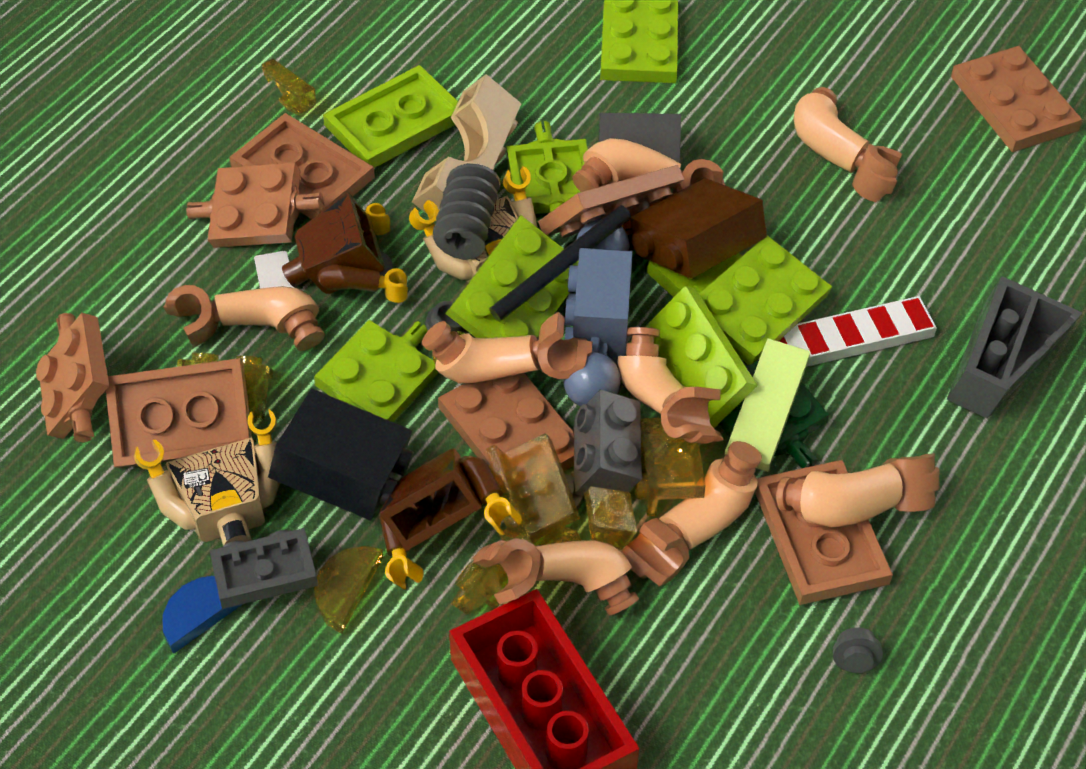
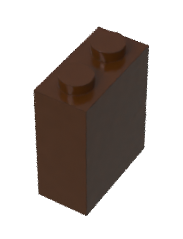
M707 178L631 216L630 219L632 245L635 249V254L690 279L767 237L762 199Z

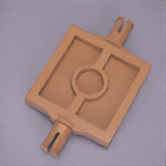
M295 162L218 168L212 199L206 202H188L186 212L190 220L210 218L207 240L214 248L292 242L294 223L300 211L322 210L324 208V196L321 192L300 194L298 189L300 169Z
M63 313L56 318L59 331L58 342L47 355L40 359L36 369V377L40 381L42 394L41 412L45 416L48 436L64 439L73 429L74 439L77 442H88L94 437L91 424L92 410L98 398L109 387L98 317L86 313H81L77 319L71 313Z

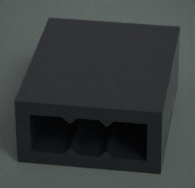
M311 388L275 446L268 478L371 521L379 505L385 504L398 484V481L394 479L395 475L398 474L403 477L409 467L414 451L407 449L413 430Z

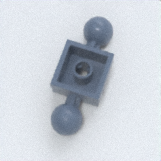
M603 218L584 225L579 231L576 240ZM622 226L595 248H580L578 266L570 265L568 291L576 292V294L569 293V297L566 300L565 325L573 327H566L565 340L586 338L588 341H593L592 353L590 356H587L585 367L574 372L568 379H563L566 394L580 407L583 404H587L600 389L618 394L621 386V376L617 363L618 356H625L632 264L629 238Z

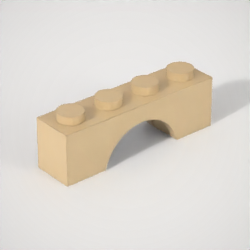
M487 74L462 92L451 116L463 139L465 149L464 161L448 156L427 171L412 200V203L424 212L423 204L427 200L434 202L438 210H440V202L443 199L446 180L451 170L467 163L480 164L493 170L494 166L502 159L506 152V148L503 145L518 124L515 118L521 103Z

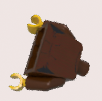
M347 193L329 207L323 208L316 217L297 230L295 239L299 256L282 266L285 278L293 287H297L311 279L325 294H331L343 289L376 292L378 288H384L385 297L391 302L400 303L408 298L407 275L402 269H391L385 276L380 275V272L385 270L376 235H384L390 231V216L386 214L385 208L381 204L372 203L364 211L350 193Z
M452 448L408 473L398 481L392 494H390L379 512L387 555L393 556L385 568L386 577L391 582L406 590V576L420 583L424 575L423 568L407 558L406 553L412 547L482 508V504L487 505L484 510V517L500 535H505L500 527L505 517L510 515L518 525L521 524V515L506 498L502 497L503 491L489 465L483 459L473 456H463L461 458L457 450Z

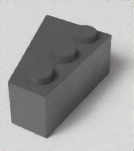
M1001 276L981 309L946 400L988 418L1064 340L1082 315V312Z

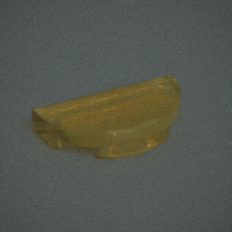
M273 58L262 64L261 68L268 83L272 80L275 81L283 95L278 100L288 111L299 115L315 106V88Z
M369 546L345 549L330 557L318 571V586L314 587L316 606L322 614L325 623L342 634L384 558L383 549Z

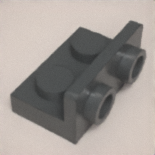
M305 528L293 531L280 530L268 537L246 542L233 541L221 548L209 550L222 609L318 586Z

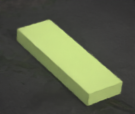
M767 338L753 375V379L758 386L744 399L725 449V456L731 443L735 441L746 442L754 446L762 456L761 462L756 468L769 472L811 351Z

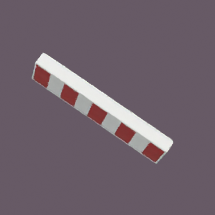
M920 296L798 323L778 342L811 351L807 364L808 367L932 338L935 336L937 327Z

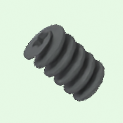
M467 163L451 170L447 177L443 199L440 202V210L433 228V239L437 247L454 258L462 260L474 259L481 255L485 249L488 229L491 226V216L494 213V204L497 201V192L500 189V178L492 169L480 164Z

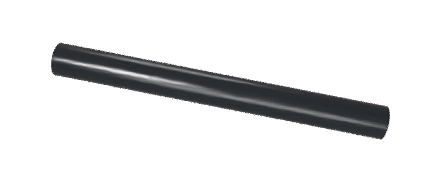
M620 205L491 306L489 310L493 317L499 322L504 320L567 270L570 265L576 263L579 260L580 248H595L631 219L629 211Z

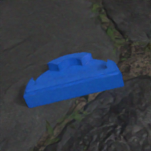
M215 576L199 577L183 585L169 599L162 615L163 633L173 654L241 606L237 605L222 609Z

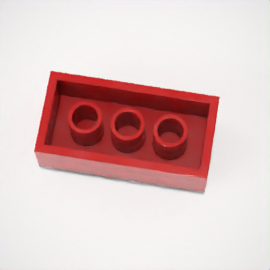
M538 589L526 593L449 631L451 661L515 769H637L640 748Z

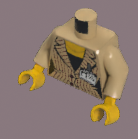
M522 166L520 169L523 180L521 185L512 182L510 171L507 170L503 179V186L505 190L514 195L515 201L511 202L508 196H505L495 202L494 213L491 216V226L488 229V238L485 241V249L481 255L474 259L462 260L454 258L437 247L433 239V228L439 210L434 202L427 200L423 204L429 220L423 219L416 207L413 208L409 215L410 224L417 230H424L426 236L423 240L440 271L457 279L466 280L469 283L520 215L538 228L531 197H526L525 189L530 183L531 174L525 166Z
M268 409L271 423L266 429L260 430L255 428L253 412H250L248 425L251 431L257 435L258 444L254 445L253 439L248 438L166 462L168 470L165 471L161 466L164 449L160 442L152 439L153 447L158 454L157 459L152 462L143 460L138 447H136L134 453L135 462L142 469L148 470L151 477L147 481L161 513L184 530L194 529L199 539L204 542L221 538L224 546L233 541H251L248 529L261 526L265 522L264 508L273 504L280 486V482L268 478L277 444L276 441H272L271 435L277 426L274 413Z

